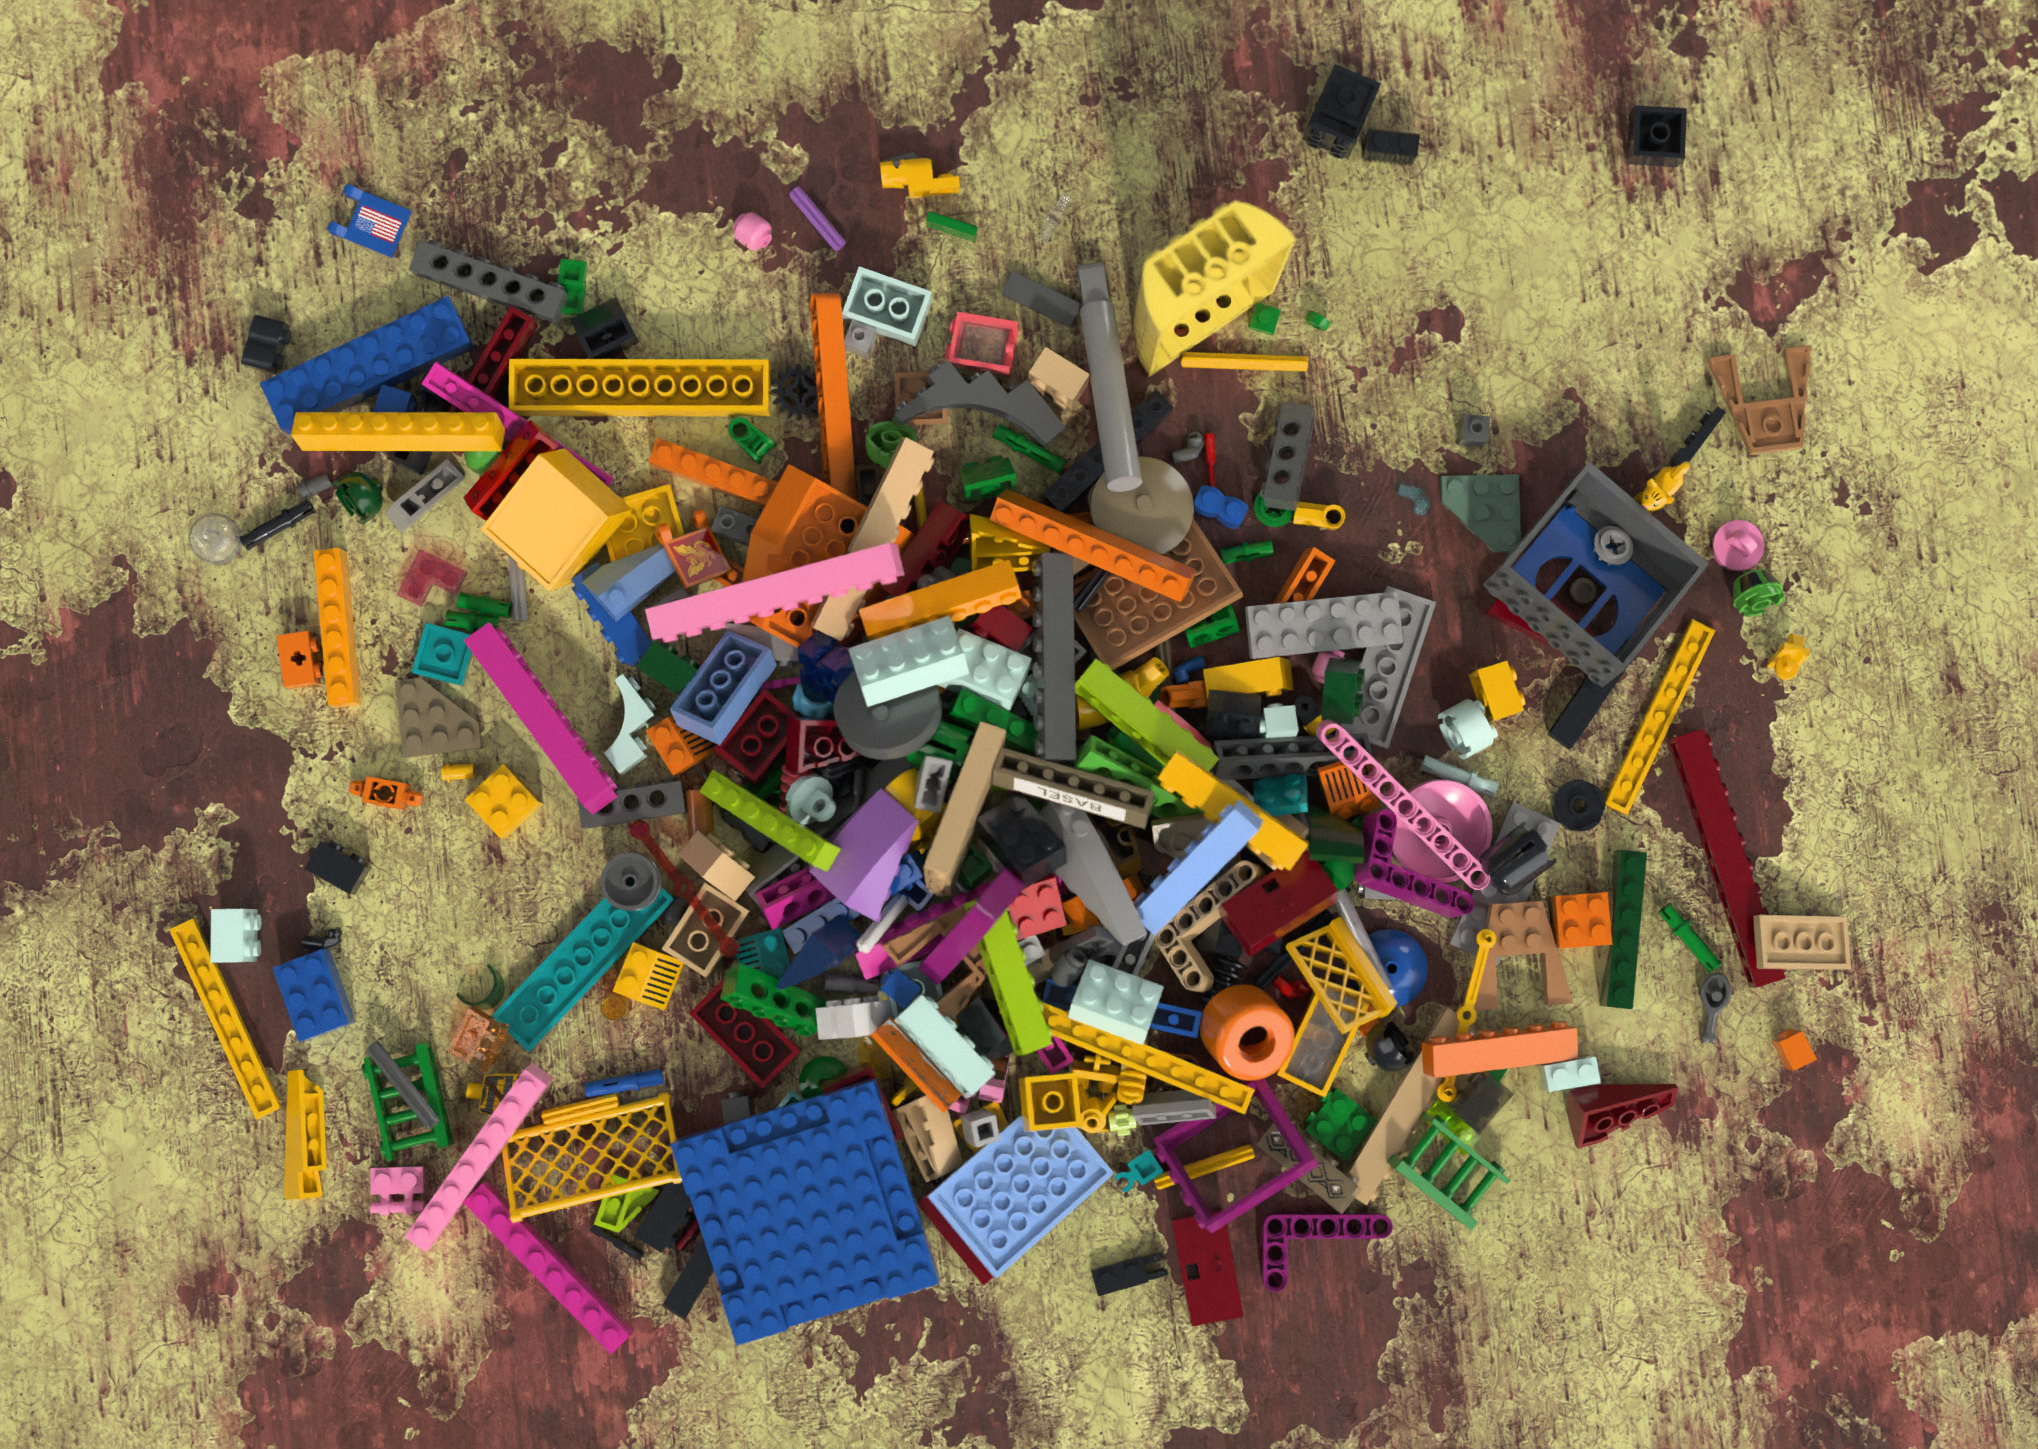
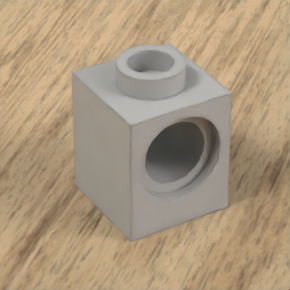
M852 320L844 340L845 351L869 359L878 336L876 328Z

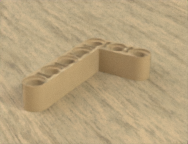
M1240 861L1186 904L1156 934V944L1186 989L1206 992L1213 986L1214 977L1191 941L1220 918V904L1265 877V870L1261 865L1249 861ZM1249 869H1252V876L1250 879H1247V872ZM1229 885H1232V892L1230 895H1227V888ZM1212 900V908L1208 911L1207 905ZM1192 916V925L1188 927V919ZM1172 932V933H1173V939H1172V941L1169 943L1168 937H1169V934ZM1184 953H1186L1187 959L1185 963L1182 964V956ZM1199 974V975H1200V981H1199V983L1196 985V984H1195V978H1196V976Z

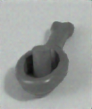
M1719 972L1710 974L1704 980L1700 990L1701 1001L1706 1010L1705 1030L1701 1036L1703 1043L1709 1042L1714 1044L1716 1042L1715 1029L1717 1017L1727 1006L1731 998L1730 982L1725 975Z

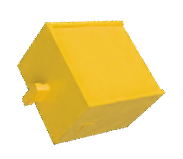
M563 448L538 454L481 530L517 562V566L520 569L526 570L548 591H552L573 583L571 579L587 568L633 509L569 451Z

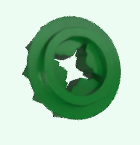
M1260 493L1254 502L1257 520L1261 521L1265 526L1275 528L1283 526L1291 520L1295 512L1278 509L1279 514H1276L1275 511L1266 514L1269 507L1265 506L1264 498L1260 497Z

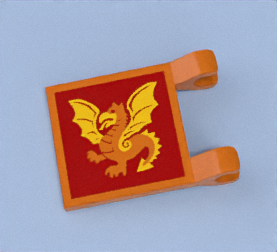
M703 510L695 511L693 513L694 516L691 517V522L697 531L673 539L668 524L662 523L657 526L654 533L664 546L685 589L732 572L709 527Z

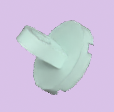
M816 773L799 777L786 794V813L803 825L811 824L815 821L825 822L833 816L836 810V803L832 800L833 791L831 784L827 779Z

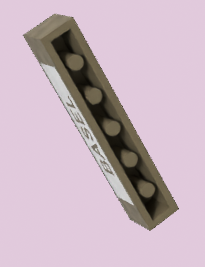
M1001 748L993 770V785L1144 829L1153 805V791Z

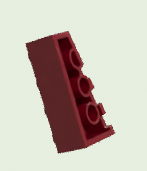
M788 717L786 770L800 773L807 771V769L820 768L831 763L847 761L854 757L862 756V754L853 750L846 743L835 718Z

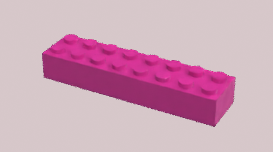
M489 622L463 640L583 806L594 815L618 797L614 792V789L617 788L616 784L604 769L599 771L602 765L589 748L584 751V748L587 747L584 740L574 728L569 730L573 725L559 707L554 709L558 705L544 687L539 689L543 684L530 667H527V662L516 648L512 647L514 646L500 626L495 629Z

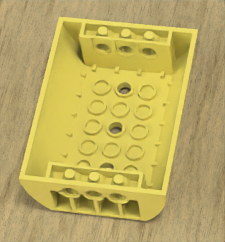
M1235 201L1228 206L1227 203H1224L1213 212L1214 216L1207 221L1204 218L1200 219L1191 226L1192 231L1185 236L1178 234L1168 242L1170 246L1163 251L1157 249L1146 257L1147 261L1144 265L1134 313L1133 338L1138 359L1148 378L1177 359L1183 352H1187L1274 292L1296 240L1283 224L1270 214L1249 204ZM1219 298H1225L1228 300L1230 306L1227 308H1220L1217 305L1216 300ZM1203 312L1207 314L1209 320L1201 323L1196 320L1195 315ZM1176 327H1184L1187 329L1188 334L1184 337H1179L1175 334L1174 329Z

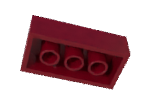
M723 979L689 1014L763 1089L802 1049L774 1021L756 1017L752 1012L743 1008L732 1007L729 1002L720 999L724 984Z

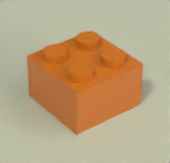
M1608 892L1549 896L1552 933L1557 948L1612 945Z

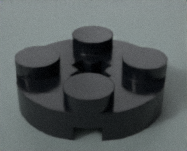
M1578 779L1566 782L1552 796L1553 815L1556 821L1566 830L1587 831L1597 826L1602 819L1601 817L1606 806L1604 795L1596 785L1588 781ZM1576 798L1579 802L1584 801L1585 806L1582 807V813L1572 808Z

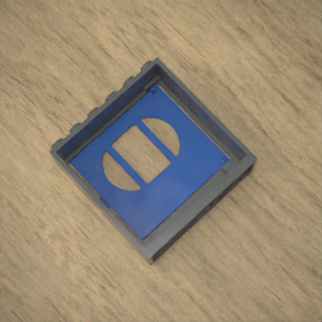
M1589 461L1567 483L1484 582L1483 586L1488 589L1492 596L1499 598L1506 604L1513 614L1520 616L1527 622L1533 631L1542 635L1550 646L1563 653L1571 664L1584 671L1592 682L1604 687L1627 668L1709 563ZM1563 504L1564 507L1559 511V513L1554 517V519L1549 523V525L1544 529V531L1539 535V537L1534 541V543L1529 547V549L1524 553V555L1519 559V561L1514 565V567L1511 568L1510 566L1514 563V561L1519 557V555L1524 551V549L1529 545V543L1534 539V537L1539 533V531L1544 527V525L1549 521V519ZM1615 526L1621 528L1632 540V556L1620 566L1613 564L1608 566L1607 562L1599 560V555L1593 551L1595 546L1592 541L1597 532L1604 527ZM1611 543L1606 546V548L1613 549V551L1619 547ZM1552 559H1569L1571 562L1548 591L1544 595L1541 594L1535 587L1539 568L1545 562ZM1581 567L1602 585L1605 591L1580 622L1576 624L1550 600L1576 568ZM1666 592L1663 598L1659 601V603L1655 606V608L1651 611V613L1647 616V618L1637 629L1638 624L1642 621V619L1646 616V614L1650 611V609L1654 606V604L1658 601L1662 594ZM1613 596L1617 613L1612 628L1603 635L1590 636L1584 629L1607 600ZM1626 640H1628L1627 643L1623 646V648L1619 651V653L1616 656H1614V654L1618 651L1622 644Z

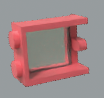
M957 312L956 319L951 320L949 333L953 334L952 344L947 343L945 359H949L948 361L956 368L980 372L989 370L992 374L1011 378L1019 334V323L1017 321Z

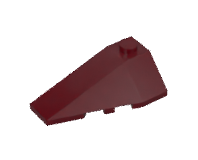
M1592 1084L1570 1090L1566 1112L1575 1146L1579 1149L1601 1143L1609 1139L1607 1134L1619 1128L1625 1131L1631 1128L1630 1124L1641 1117L1648 1119L1674 1106L1678 1090L1677 1085Z

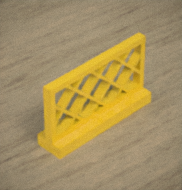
M1341 917L1332 920L1329 925L1286 945L1287 951L1341 1034L1377 1017L1382 1018L1389 1015L1396 1006L1397 1001ZM1326 935L1331 942V948L1317 944L1318 938ZM1302 945L1310 948V958L1300 955L1296 947ZM1315 951L1329 955L1327 964L1314 960ZM1333 956L1343 960L1345 970L1331 966ZM1312 966L1326 970L1324 980L1313 975L1311 972ZM1330 972L1343 976L1341 985L1328 981ZM1347 978L1358 983L1360 986L1359 992L1346 988ZM1326 988L1340 992L1338 1001L1328 998ZM1344 994L1357 998L1356 1007L1342 1003ZM1361 1001L1370 1002L1375 1011L1370 1013L1361 1010ZM1344 1010L1353 1013V1021L1345 1024L1340 1016V1011Z

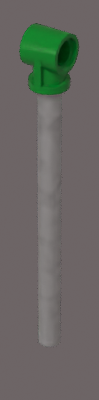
M1308 812L1291 814L1309 830ZM1308 834V835L1305 837V839L1308 841V846H1307V847H1308V849H1309V851H1310L1309 834ZM1344 888L1339 891L1337 902L1335 903L1339 913L1390 990L1393 986Z

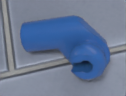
M1202 655L1186 660L1173 669L1172 676L1175 677V681L1178 684L1186 683L1189 680L1188 673L1206 667Z

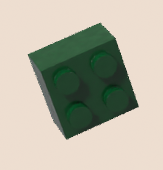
M653 641L636 667L680 696L698 671L700 665L686 655L682 659L676 656L678 651L669 644L661 642L659 645Z
M1330 657L1325 669L1321 721L1332 720L1336 723L1353 725L1355 716H1360L1363 694L1358 693L1362 691L1365 679V669H1361V660Z

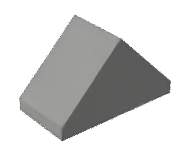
M925 755L916 775L914 808L941 813L952 760Z

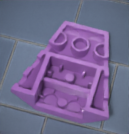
M880 788L826 839L841 849L828 872L808 863L810 873L844 905L876 922H880L883 914L881 912L884 901H888L891 893L889 888L894 876H897L899 873L901 857L903 853L907 852L919 820L886 790Z

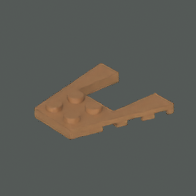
M1811 345L1785 348L1783 351L1791 398L1744 403L1735 354L1710 357L1707 360L1749 455L1798 450L1803 447L1806 419L1804 414L1808 394L1806 390L1810 370L1809 354L1811 352Z
M964 904L883 943L882 947L900 967L939 933L945 937L966 914ZM977 944L963 958L972 971L935 1001L939 1006L937 1011L943 1018L948 1016L953 1022L987 974Z
M1543 901L1489 904L1484 929H1490L1495 933L1496 943L1488 951L1474 1006L1475 1011L1498 1009L1495 958L1497 956L1542 953L1544 1004H1572V996Z

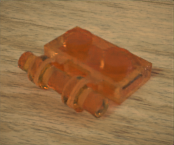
M472 1005L467 1009L447 1052L469 1065L474 1062L475 1058L481 1060L479 1069L488 1072L491 1065H494L498 1058L497 1052L500 1046L506 1042L508 1037L506 1033L509 1026L505 1023H500L497 1030L491 1028L494 1018ZM485 1038L491 1041L488 1049L481 1047Z

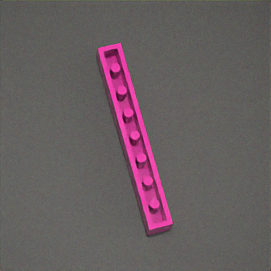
M489 1181L482 1183L463 1202L610 1354L634 1332L525 1218H523V1221L512 1223L509 1202Z

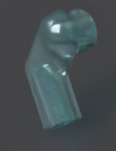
M1400 483L1397 495L1412 499L1415 504L1414 513L1425 515L1427 509L1430 508V501L1424 491L1420 488Z

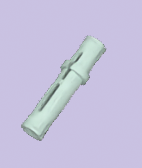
M1428 755L1424 756L1420 766V771H1425L1443 779L1457 781L1491 798L1495 796L1499 782L1477 775L1478 772L1476 771L1469 772Z

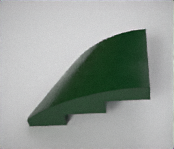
M1310 804L1309 860L1363 863L1364 836L1362 828Z

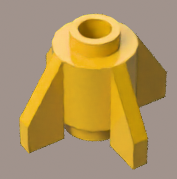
M1082 1085L1079 1086L1082 1126L1078 1128L1089 1133L1109 1131L1110 1127L1106 1115L1117 1101V1095L1113 1092L1104 1097L1103 1101L1097 1097L1089 1098Z

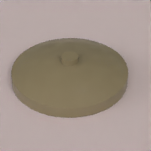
M1138 457L1142 484L1133 490L1124 492L1109 490L1104 472L1098 479L1091 495L1090 516L1093 526L1161 555L1169 553L1181 543L1189 531L1193 520L1194 503L1187 482L1175 468L1155 458Z

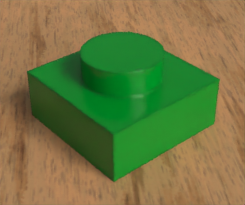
M1256 303L1248 329L1273 336L1281 310Z

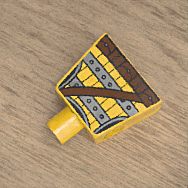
M522 1073L486 1074L483 1084L469 1082L466 1098L480 1100L479 1112L492 1116Z

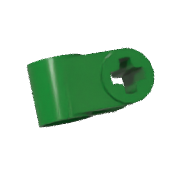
M735 418L728 426L731 439L759 465H761L762 458L771 448L775 449L777 446L766 434L759 431L744 418ZM738 425L747 427V433L742 437H737L733 434L735 427Z

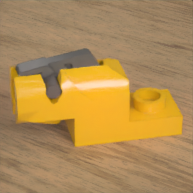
M914 152L888 158L880 162L883 188L904 189V186L908 185L910 198L960 193L959 176L953 177V174H942L938 178L933 179L931 159L919 158Z

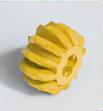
M1121 1064L1117 1090L1118 1101L1130 1105L1140 1104L1143 1101L1147 1074Z

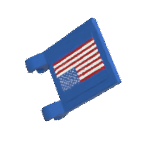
M346 184L343 193L347 198L359 201L348 228L332 221L329 223L327 230L331 235L346 239L393 259L412 211Z

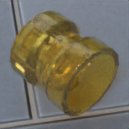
M621 994L609 995L601 1003L603 1016L611 1021L625 1018L630 1011L628 999Z

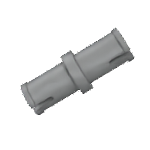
M826 973V991H845L849 995H853V992L877 995L878 978L866 980L865 977H855V974L842 976Z

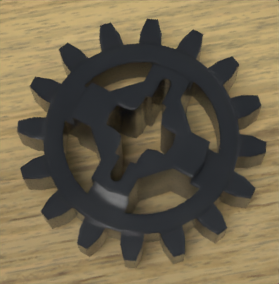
M797 364L795 370H792L789 365L785 368L786 374L779 371L777 376L780 380H773L772 385L777 387V389H773L770 392V395L777 397L772 404H779L781 406L778 411L779 414L784 411L788 412L787 419H790L792 415H796L797 421H800L803 415L810 419L812 417L811 411L816 414L818 413L816 374L810 373L811 366L801 370V365ZM793 377L792 384L783 387L784 382ZM805 378L808 379V380L812 383L813 386H810V385L805 381ZM797 386L799 387L800 392H804V394L800 397V401L798 398V394L793 393ZM815 398L809 407L804 408L807 399ZM784 399H788L793 404V407L788 405Z

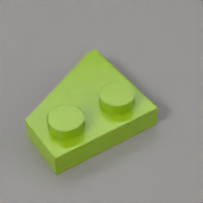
M617 1174L612 1175V1179L616 1184L627 1182L626 1177ZM649 1187L603 1198L594 1225L619 1233L659 1194L660 1189Z

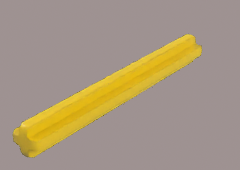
M1183 352L1181 355V366L1187 368L1305 372L1308 369V357Z

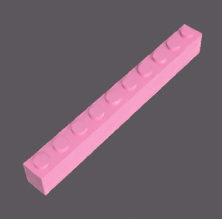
M887 543L648 608L645 611L652 640H662L663 643L677 641V636L686 634L687 637L702 634L701 629L710 627L711 631L726 628L725 623L734 621L735 624L749 622V616L758 614L759 618L774 615L775 609L783 608V611L799 608L798 603L807 601L808 605L823 602L822 597L832 595V598L848 595L847 590L856 588L857 592L865 591L872 588V583L881 581L882 585L897 582L896 577L904 575L897 544Z

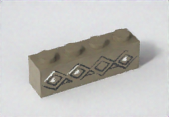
M1273 1123L1256 1145L1288 1170L1299 1162ZM1305 1137L1303 1140L1319 1166L1298 1179L1343 1214L1362 1190L1356 1185L1359 1179L1349 1171H1346L1344 1174L1336 1168L1339 1163L1327 1154L1324 1157L1320 1156L1315 1152L1318 1147Z

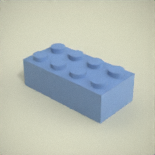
M727 630L670 708L677 726L720 745L777 666L771 649Z

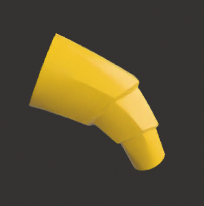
M1154 657L1136 670H1129L1117 676L1127 680L1139 694L1149 697L1153 690L1169 676V671L1161 660ZM1075 693V727L1077 730L1111 723Z

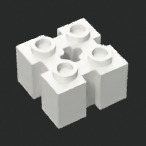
M879 996L863 997L862 1003L860 998L845 999L844 1005H842V1000L827 1001L826 1007L816 1008L819 1040L871 1035L886 1019L892 1018L890 1000L879 1001Z

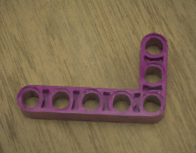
M1383 809L1365 816L1362 824L1363 863H1355L1354 868L1355 880L1360 885L1447 918L1466 915L1473 911L1474 900L1468 892L1390 863L1397 828V817L1393 811Z
M1004 868L973 907L922 961L918 969L938 985L994 926L1025 887V884L1008 869Z
M1340 1212L1267 1213L1261 1221L1262 1282L1271 1292H1280L1286 1287L1288 1281L1287 1239H1383L1391 1234L1393 1230L1392 1222L1387 1216L1379 1212H1343V1214ZM1271 1219H1279L1281 1222L1280 1229L1276 1232L1268 1231L1267 1225ZM1298 1219H1305L1307 1221V1227L1303 1232H1296L1294 1230V1223ZM1324 1219H1331L1333 1221V1228L1329 1232H1322L1320 1229V1224ZM1351 1219H1358L1359 1228L1355 1232H1348L1346 1227ZM1377 1219H1384L1386 1224L1381 1232L1373 1230V1223ZM1277 1245L1281 1248V1254L1275 1259L1269 1258L1267 1254L1268 1249L1271 1246ZM1273 1272L1281 1274V1281L1277 1285H1270L1268 1283V1276Z

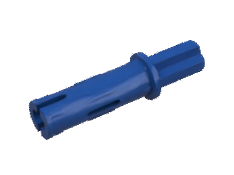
M661 1069L639 1073L636 1070L633 1071V1074L585 1082V1093L587 1097H594L633 1089L640 1091V1088L663 1084L664 1074Z

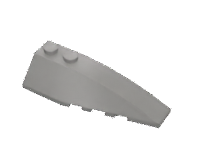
M1054 802L1048 804L1039 815L1065 843L1067 850V863L1053 871V873L1066 883V887L1083 901V905L1100 919L1102 925L1122 946L1146 936L1147 932L1127 889L1085 811Z

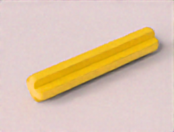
M616 1093L547 1109L542 1111V1120L544 1124H550L619 1106V1098Z

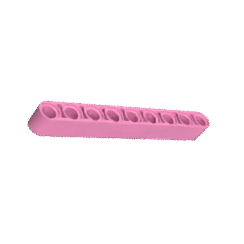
M1324 720L1319 723L1316 729L1318 739L1471 888L1481 890L1487 887L1490 882V875L1487 876L1484 873L1481 864L1336 722ZM1334 727L1336 729L1335 736L1332 739H1325L1326 730ZM1350 745L1354 746V753L1350 757H1344V749ZM1369 763L1372 764V771L1368 775H1362L1363 766ZM1389 781L1390 789L1385 793H1380L1382 783ZM1408 799V807L1405 810L1399 811V803L1402 800ZM1426 817L1425 826L1417 828L1416 823L1418 819ZM1444 835V842L1440 846H1435L1436 837ZM1462 853L1461 861L1454 864L1452 862L1454 855ZM1480 870L1479 878L1471 881V874L1474 871Z

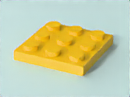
M667 484L621 498L633 510L606 542L611 562L660 544L661 542L654 534L659 524H668L672 538L685 535L671 485Z

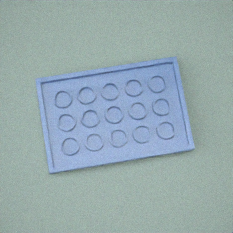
M1021 1113L999 1132V1141L983 1146L927 1195L928 1199L994 1278H998L1114 1174L1076 1127L1024 1132Z

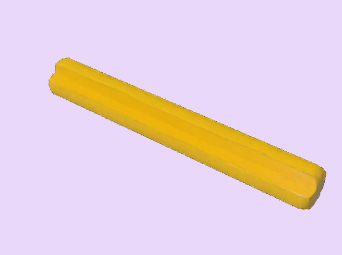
M1248 1144L1184 1165L1183 1167L1189 1177L1193 1179L1253 1159L1255 1154L1252 1146ZM1167 1171L1160 1173L1154 1178L1157 1189L1175 1185Z

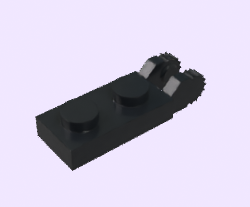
M1717 406L1714 410H1707L1698 421L1702 424L1697 432L1692 430L1683 443L1686 444V447L1680 448L1673 454L1670 460L1671 467L1678 466L1686 461L1690 462L1726 412Z
M1154 1253L1144 1257L1140 1255L1091 1269L1098 1297L1148 1283V1280L1168 1275L1167 1268H1159L1146 1273L1144 1264L1155 1263L1164 1259L1163 1253Z

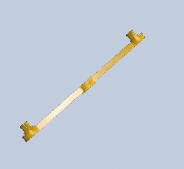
M1482 929L1476 934L1478 949L1464 1003L1456 1011V1019L1458 1021L1456 1034L1468 1033L1469 1025L1476 1020L1477 1014L1474 1006L1488 951L1496 943V935L1490 929ZM1465 1011H1469L1470 1017L1468 1019L1463 1018V1013ZM1457 1075L1445 1076L1443 1082L1437 1086L1436 1094L1440 1100L1450 1102L1455 1099L1457 1090L1454 1083Z

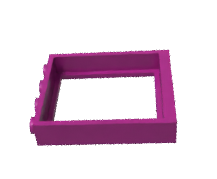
M1265 1078L1251 1081L1246 1080L1241 1084L1254 1089L1251 1099L1256 1096L1258 1097L1299 1163L1214 1217L1173 1149L1234 1110L1216 1103L1215 1119L1183 1121L1153 1139L1157 1145L1154 1151L1162 1163L1166 1161L1171 1168L1167 1171L1169 1177L1175 1185L1180 1183L1184 1190L1180 1193L1181 1197L1188 1207L1193 1205L1197 1213L1193 1215L1201 1229L1206 1227L1210 1233L1215 1232L1319 1166Z

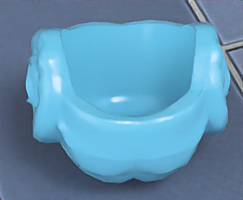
M798 683L792 697L793 711L799 712L803 717L831 718L835 716L834 701L839 688L834 689L832 686L812 683L804 685Z

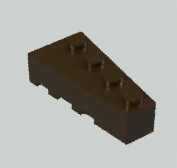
M1085 812L1121 879L1124 880L1142 871L1141 857L1131 825Z

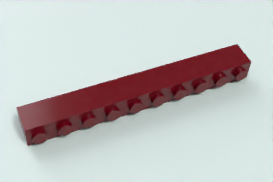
M1704 729L1669 739L1668 742L1748 986L1757 988L1786 979L1784 972L1787 969H1757L1753 916L1769 915L1765 907H1762L1759 898L1762 896L1759 884L1753 880L1751 874L1753 872V865L1750 858L1746 857L1743 849L1745 847V840L1743 835L1737 831L1735 825L1737 816L1734 809L1729 807L1727 801L1729 792L1725 783H1721L1718 774L1721 772L1718 760L1713 758L1710 749L1712 748V740L1708 733L1705 734Z

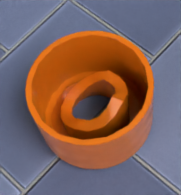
M1245 984L1228 987L1220 991L1208 1002L1201 1015L1199 1031L1203 1045L1219 1065L1235 1078L1248 1081L1266 1078L1278 1071L1292 1052L1294 1029L1290 1018L1265 991L1258 987ZM1263 1026L1266 1029L1267 1037L1264 1041L1246 1046L1239 1044L1244 1032L1251 1027Z

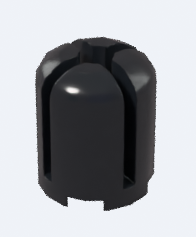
M1525 821L1480 856L1482 870L1487 876L1490 875V879L1493 878L1492 885L1494 888L1508 896L1516 894L1557 863L1556 858L1550 860L1545 851L1548 846L1534 829L1528 831L1525 828Z

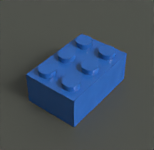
M321 949L273 967L298 1042L308 1041L356 1023L330 949Z

